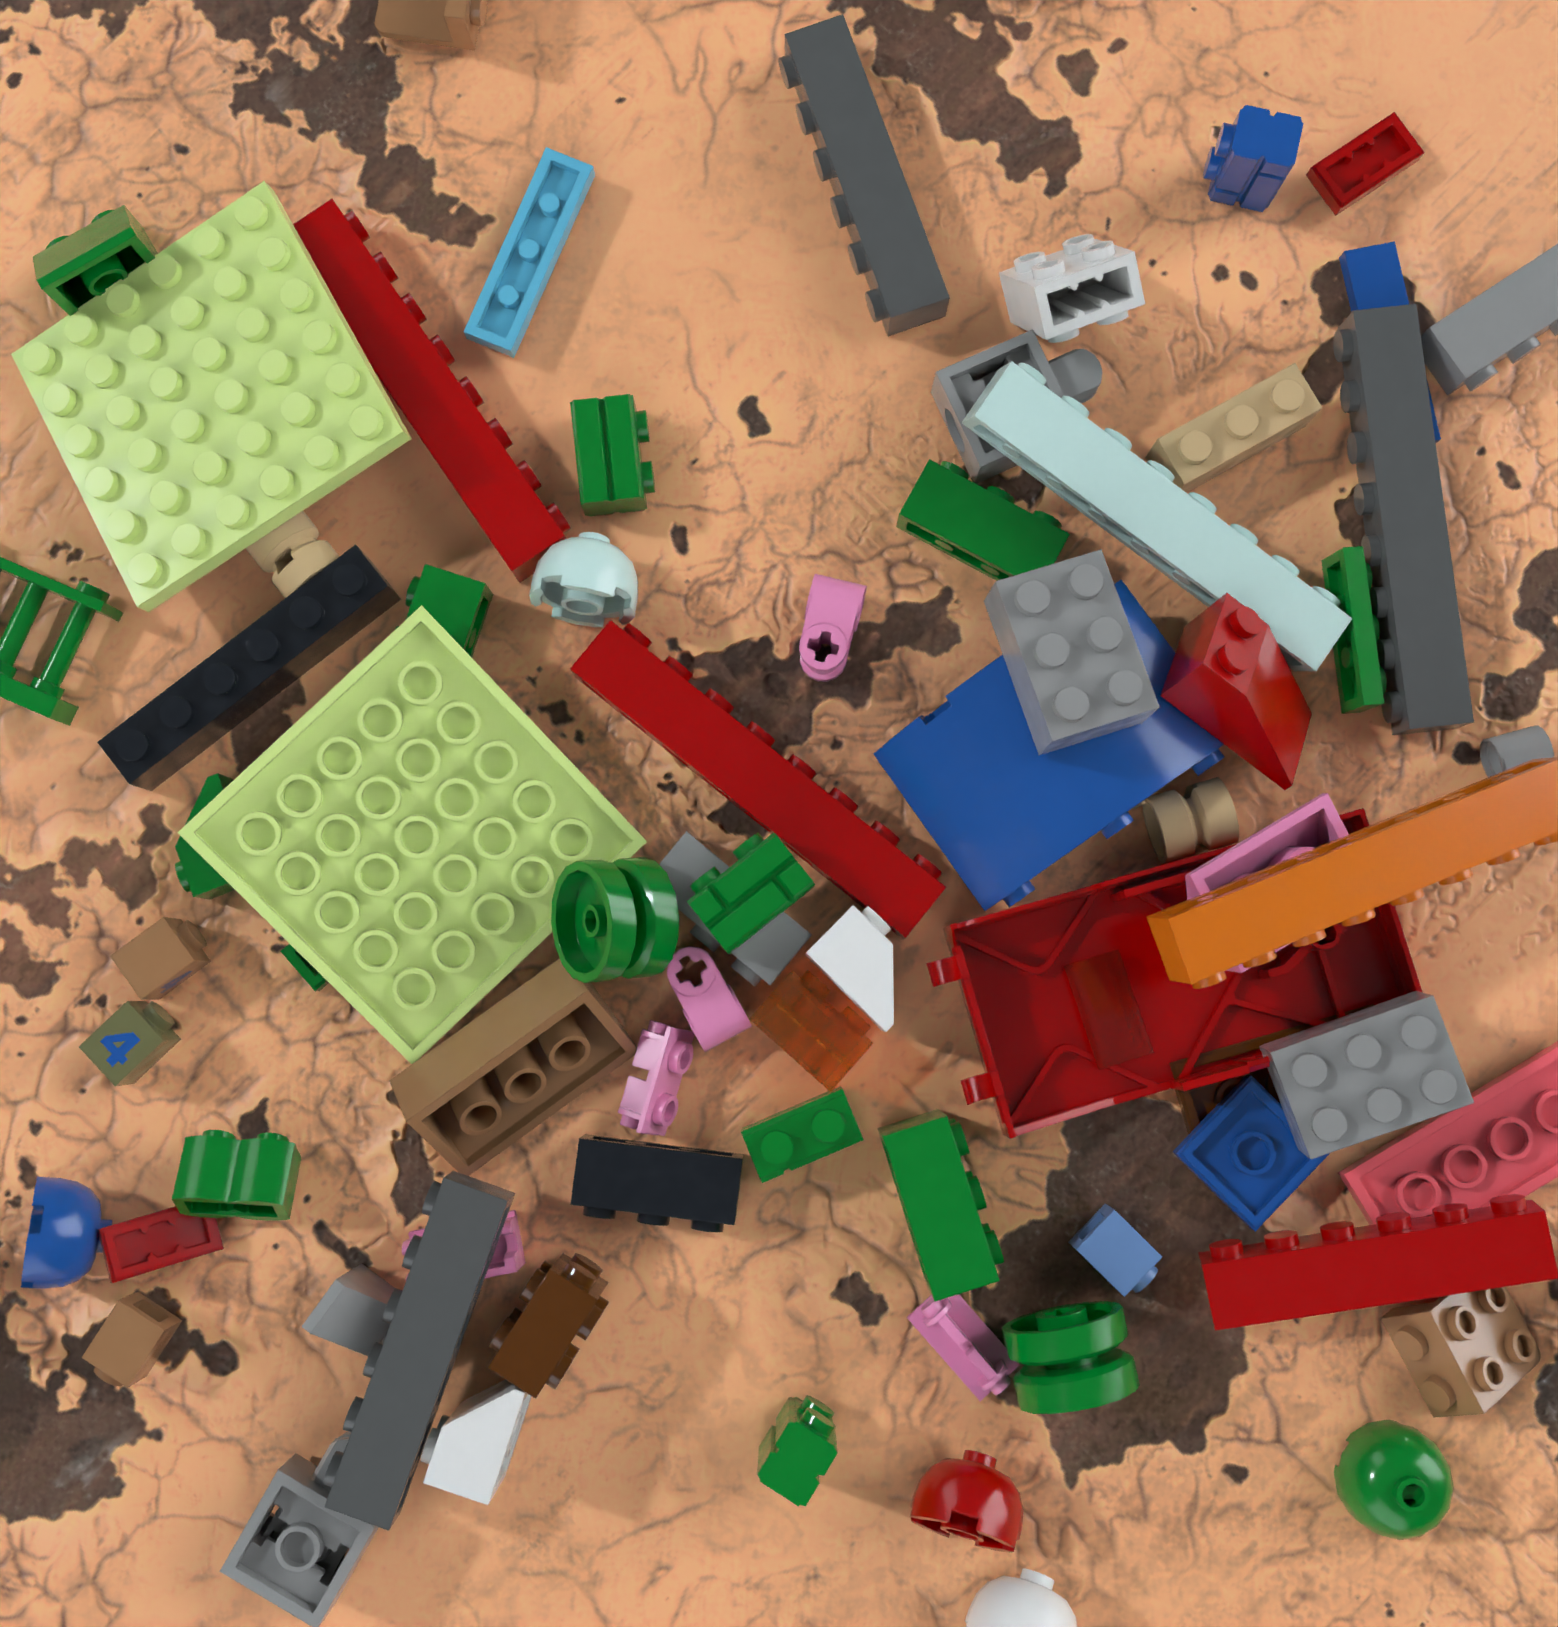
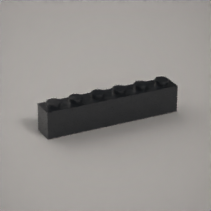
M354 545L97 743L130 785L153 791L399 602L401 598L366 554L357 545Z

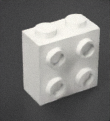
M1092 234L1070 238L1062 243L1063 250L1046 256L1044 252H1033L1020 256L1014 260L1015 267L999 272L1010 322L1026 331L1033 329L1035 335L1048 340L1050 343L1070 340L1079 335V328L1095 322L1098 325H1108L1122 321L1129 316L1128 310L1145 304L1135 251L1114 245L1113 241L1110 240L1101 241L1095 239Z

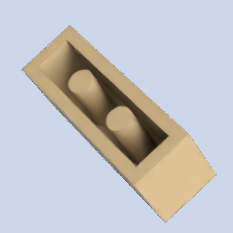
M1294 363L1158 438L1145 458L1147 461L1158 462L1171 471L1175 477L1173 483L1187 493L1303 429L1322 409V406L1298 366Z

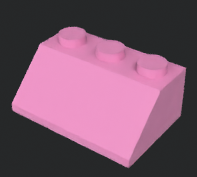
M1322 793L1186 874L1187 900L1349 835L1328 793ZM1287 945L1275 949V953L1281 950L1282 948L1286 947ZM1239 964L1226 971L1243 973L1250 968H1244L1243 964Z

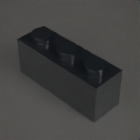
M585 1134L579 1138L570 1205L584 1206L583 1215L594 1218L614 1219L616 1211L638 1213L637 1222L667 1226L669 1225L670 1217L692 1220L691 1228L695 1230L723 1232L724 1224L735 1225L744 1154Z

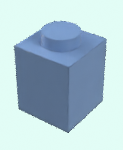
M1104 1204L1068 1242L1124 1297L1131 1290L1135 1293L1140 1292L1154 1279L1158 1272L1155 1265L1162 1258L1122 1216L1107 1204Z

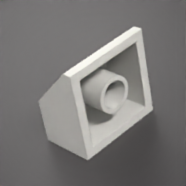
M852 905L806 952L805 956L880 1030L887 1032L894 1025L893 944L885 937L891 928L869 906L860 912Z
M505 1379L462 1401L450 1417L443 1415L437 1429H431L420 1461L429 1464L423 1483L488 1505L506 1476L532 1396Z

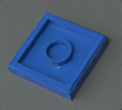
M1247 1074L1172 1151L1235 1215L1255 1232L1330 1154L1309 1159L1299 1151L1281 1104L1259 1082Z

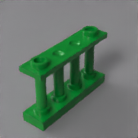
M0 557V573L2 571L27 582L0 639V697L70 726L79 707L61 699L65 689L60 688L95 613L97 612L119 622L123 612L107 604L106 602L110 594L99 588L79 581L76 589H73ZM48 592L75 604L40 678L34 676L29 686L13 679L18 670L13 665Z

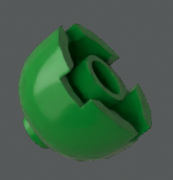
M1393 1420L1369 1422L1352 1432L1346 1439L1349 1444L1341 1454L1339 1467L1335 1465L1334 1468L1337 1494L1347 1511L1372 1532L1397 1540L1421 1537L1437 1527L1450 1509L1454 1490L1450 1466L1437 1445L1414 1427L1406 1426Z

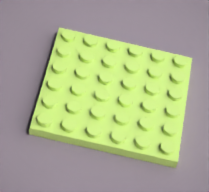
M265 181L156 254L155 259L137 267L128 274L127 278L124 280L120 279L105 289L106 292L104 294L95 296L78 308L79 311L71 316L67 315L11 354L136 606L147 612L164 603L412 439L279 198Z
M422 605L177 832L410 1064L419 1060L552 933V898L557 880L566 866L576 861L604 860L612 863L620 858H631L647 843L643 836Z

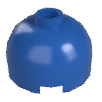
M37 1176L32 1203L33 1209L27 1235L21 1288L47 1289L64 1287L79 1281L91 1270L96 1253H103L98 1229L112 1225V1220L101 1219L100 1200L90 1188L77 1181Z

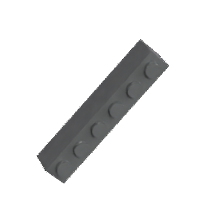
M842 14L786 33L785 56L778 58L781 75L786 88L795 87L800 103L796 104L798 121L804 135L812 133L818 149L813 151L814 163L821 181L829 180L835 196L830 198L832 212L839 228L847 226L853 242L848 245L850 261L856 275L864 273L870 291L865 292V298L873 321L878 322L882 320L887 336H891L945 317L950 299L844 15Z
M452 1171L445 1176L442 1183L436 1181L432 1183L422 1208V1213L429 1216L423 1236L421 1237L416 1234L413 1236L403 1259L402 1267L410 1270L403 1290L394 1289L384 1311L382 1321L390 1324L383 1344L375 1342L363 1370V1375L371 1378L364 1398L355 1397L343 1425V1430L351 1432L344 1453L340 1451L334 1453L324 1477L323 1485L331 1487L324 1506L325 1508L388 1531L400 1515L515 1196L514 1192L456 1171Z

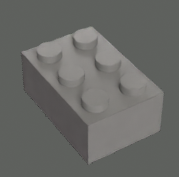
M1102 549L995 581L984 603L1038 755L1141 724L1160 708Z
M1414 991L1259 1046L1263 1057H1269L1270 1067L1267 1068L1296 1146L1309 1159L1326 1155L1474 1103L1433 995Z

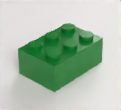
M936 1109L877 1128L925 1282L934 1301L936 1302L1000 1281L995 1265L1004 1263L1003 1254L995 1231L990 1229L988 1223L982 1224L978 1211L987 1208L977 1176H973L971 1170L965 1172L961 1156L970 1153L960 1122H956L955 1118L948 1119L946 1114Z

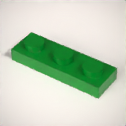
M1363 546L1343 547L1321 560L1325 589L1340 600L1341 603L1338 608L1352 618L1333 646L1341 713L1348 714L1364 712L1384 704L1383 695L1386 691L1387 680L1384 669L1379 665L1376 645L1380 629L1378 619L1372 613L1369 591L1372 586V570L1370 565L1365 562Z

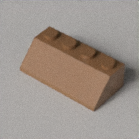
M559 958L392 1078L390 1084L406 1122L459 1173L469 1176L632 1058L636 1053L637 1046L593 984L573 979L563 967Z

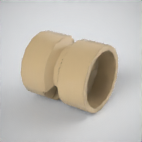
M304 511L246 548L264 572H274L272 582L284 598L288 597L340 557L328 541L317 540L319 536L318 529Z
M1218 777L1187 786L1183 797L1177 791L1170 790L1145 799V804L1142 805L1150 842L1158 859L1163 864L1193 856L1197 845H1200L1202 848L1206 847L1210 851L1238 843L1239 824L1235 807L1227 787Z

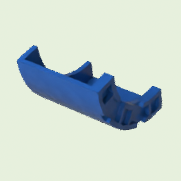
M1122 580L1114 583L1160 707L1143 723L1038 755L1005 659L1001 655L947 694L945 697L948 701L925 717L923 715L917 717L874 753L876 759L984 911L1002 899L1010 908L1035 890V887L1030 882L1032 878L1099 831L1102 832L1106 839L1110 838L1134 821L1128 812L1191 767L1199 776L1225 757L1219 750L1224 745L1222 742L1160 696L1175 651Z

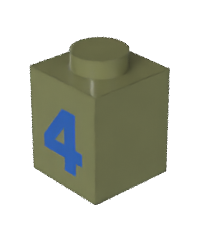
M127 1001L88 1037L79 1048L114 1086L135 1084L181 1038L171 1029L175 1024L173 1018L159 1004L153 1001L149 1004L146 1001Z

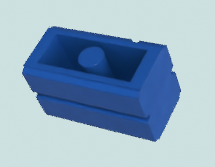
M1245 105L1243 109H1240L1233 124L1224 122L1219 132L1216 147L1210 148L1203 172V179L1211 180L1208 191L1210 201L1232 206L1235 202H1239L1241 208L1263 212L1268 208L1295 164L1304 124L1301 117L1281 112L1271 116L1270 111L1267 109Z

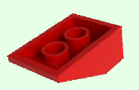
M1226 593L1184 627L1160 696L1283 790H1286L1293 785L1312 712L1269 625L1260 619L1253 609L1242 605L1234 597Z

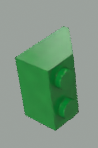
M122 205L115 210H107L94 217L91 224L70 236H61L52 240L45 250L33 256L36 280L41 289L71 316L79 311L78 308L95 296L104 294L106 292L105 289L118 280L126 279L128 274L137 267L155 259V255L158 252L142 225L126 206Z

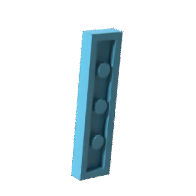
M545 148L463 331L468 340L512 358L515 357L594 180L595 171L592 165L550 148Z

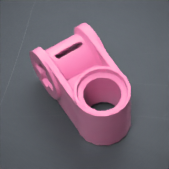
M814 575L799 645L800 664L809 678L827 682L837 678L843 672L853 634L856 632L867 586L823 575ZM821 644L831 646V654L827 655L825 662L815 660V652L820 650Z
M688 946L678 950L673 955V959L668 964L667 976L670 985L684 1008L682 1011L704 1052L752 1027L730 984H726L714 960L707 951L699 947ZM689 955L693 962L703 960L706 963L707 968L701 972V979L703 981L698 985H693L689 979L681 982L677 978L676 973L682 969L680 960L685 956Z

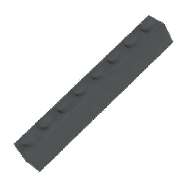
M1409 304L1353 310L1335 332L1333 349L1337 362H1342L1345 381L1342 382L1340 389V402L1344 413H1349L1351 432L1347 439V454L1350 463L1356 464L1358 484L1354 489V505L1357 514L1363 515L1365 535L1362 537L1361 546L1364 548L1365 562L1370 565L1372 570V587L1369 591L1372 613L1378 619L1380 629L1376 645L1379 665L1384 669L1387 680L1386 692L1383 695L1384 704L1381 705L1385 721L1391 723L1392 736L1456 729L1474 723L1417 305Z

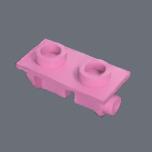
M650 1020L647 1030L642 1029L632 1065L649 1072L646 1080L634 1076L628 1077L618 1109V1113L622 1114L620 1125L636 1129V1132L640 1134L665 1136L667 1127L671 1125L677 1114L678 1099L676 1096L682 1075L689 1069L693 1059L692 1041L694 1032L674 1028Z
M959 1294L936 1302L932 1295H930L907 1316V1319L979 1401L985 1398L991 1391L994 1395L1000 1394L1010 1384L1011 1379L1008 1375L1020 1364L1010 1360L1006 1347Z

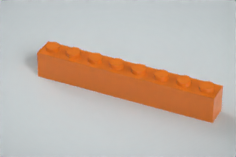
M1558 757L1532 759L1147 916L1169 980L1192 984L1194 989L1215 985L1226 979L1224 971L1239 964H1243L1244 968L1265 964L1277 957L1275 949L1290 943L1294 947H1301L1318 942L1327 936L1324 929L1340 922L1342 926H1352L1368 921L1376 916L1374 911L1376 907L1388 902L1392 906H1398L1416 901L1425 895L1424 887L1439 882L1441 886L1464 881L1473 876L1472 867L1484 862L1488 866L1512 861L1521 856L1520 847L1532 842L1535 846L1557 842Z

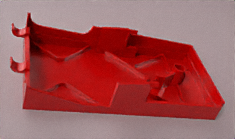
M1364 808L1339 815L1349 834L1369 826ZM1231 845L996 913L950 924L943 928L951 956L926 964L933 987L958 980L985 1073L961 1080L967 1105L992 1098L1002 1133L1011 1139L1031 1131L1165 1090L1187 1091L1270 1067L1269 1057H1263L1260 1048L1194 1067L1201 1053L1301 1024L1317 1026L1326 1023L1319 1020L1333 1015L1340 1018L1345 1016L1344 1012L1370 1004L1377 1005L1414 991L1422 992L1396 907L1388 902L1374 908L1376 916L1368 921L1352 926H1342L1340 922L1324 929L1327 935L1324 939L1301 947H1294L1291 943L1277 951V957L1272 961L1251 967L1243 973L1225 970L1226 979L1209 987L1194 989L1192 984L1171 981L1167 975L1147 916L1186 901L1185 875L1235 846ZM1188 1058L1178 1078L1174 1079L1169 1063Z

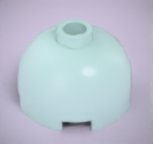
M583 532L579 534V537H571L553 544L542 556L533 574L529 597L531 604L535 607L541 605L542 602L552 606L551 617L575 625L603 627L604 618L619 617V622L625 625L635 617L638 600L637 574L633 562L618 547L610 544L608 537L595 532Z

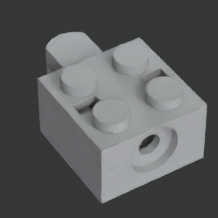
M1032 329L935 373L931 394L973 483L977 484L1018 466L962 424V421L997 370L1011 361L1017 365L1019 363L1028 364L1045 377L1046 383L1044 386L1060 398L1066 395L1083 403L1092 399L1102 380L1101 364L1094 354L1086 349H1075L1048 361Z
M351 1432L344 1433L329 1445L318 1466L295 1453L278 1469L220 1570L221 1573L312 1627H319L332 1610L379 1528L324 1507L331 1487L323 1485L326 1471L336 1451L344 1453ZM275 1505L279 1506L276 1513L273 1514L272 1510Z

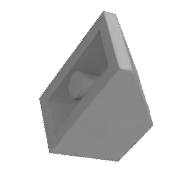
M361 1263L333 1282L304 1322L302 1328L310 1334L369 1356L375 1342L383 1344L390 1324L382 1321L387 1303L395 1288Z

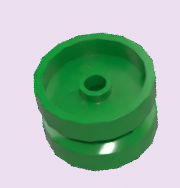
M644 857L620 858L612 863L604 860L576 861L565 867L555 886L551 913L554 944L563 967L573 979L583 983L609 981L620 976L627 979L651 977L665 970L673 959L678 942L679 910L676 893L668 874L655 860Z
M1081 1302L1042 1309L1013 1319L1002 1327L1008 1357L1014 1362L1024 1364L1013 1377L1017 1401L1021 1411L1032 1414H1058L1081 1411L1121 1400L1134 1393L1140 1386L1134 1357L1129 1352L1116 1348L1129 1335L1123 1307L1117 1302Z

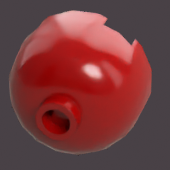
M965 1450L963 1459L946 1458L932 1465L920 1478L910 1506L912 1508L910 1517L912 1523L949 1538L950 1534L965 1539L976 1541L975 1546L1001 1552H1014L1016 1541L1020 1539L1024 1509L1020 1492L1010 1477L995 1469L997 1459L981 1452Z

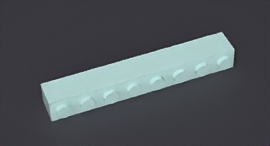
M1011 361L997 370L962 421L963 425L1207 607L1228 593L1242 605L1253 609L1260 619L1269 625L1289 668L1293 671L1318 670L1352 620L1349 615L1338 608L1341 602L1334 594L1319 586L1310 587L1297 577L1300 571L1293 563L1278 555L1269 556L1257 547L1258 539L1252 532L1238 524L1228 525L1214 513L1217 508L1211 501L1195 492L1187 494L1173 483L1175 477L1171 471L1158 462L1152 460L1145 462L1130 451L1132 444L1125 436L1111 428L1103 430L1089 420L1087 417L1090 413L1084 405L1066 395L1060 398L1044 386L1046 383L1045 377L1032 366L1025 363L1017 365Z

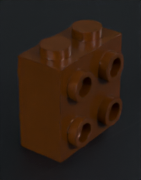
M563 1253L553 1265L545 1260L541 1267L535 1271L519 1297L528 1303L524 1311L522 1312L515 1307L488 1347L495 1350L497 1354L488 1368L535 1399L545 1384L556 1389L580 1350L571 1343L575 1335H578L586 1341L609 1303L608 1300L600 1296L608 1284L606 1280L600 1277L603 1270L596 1263L578 1253H575L573 1258Z

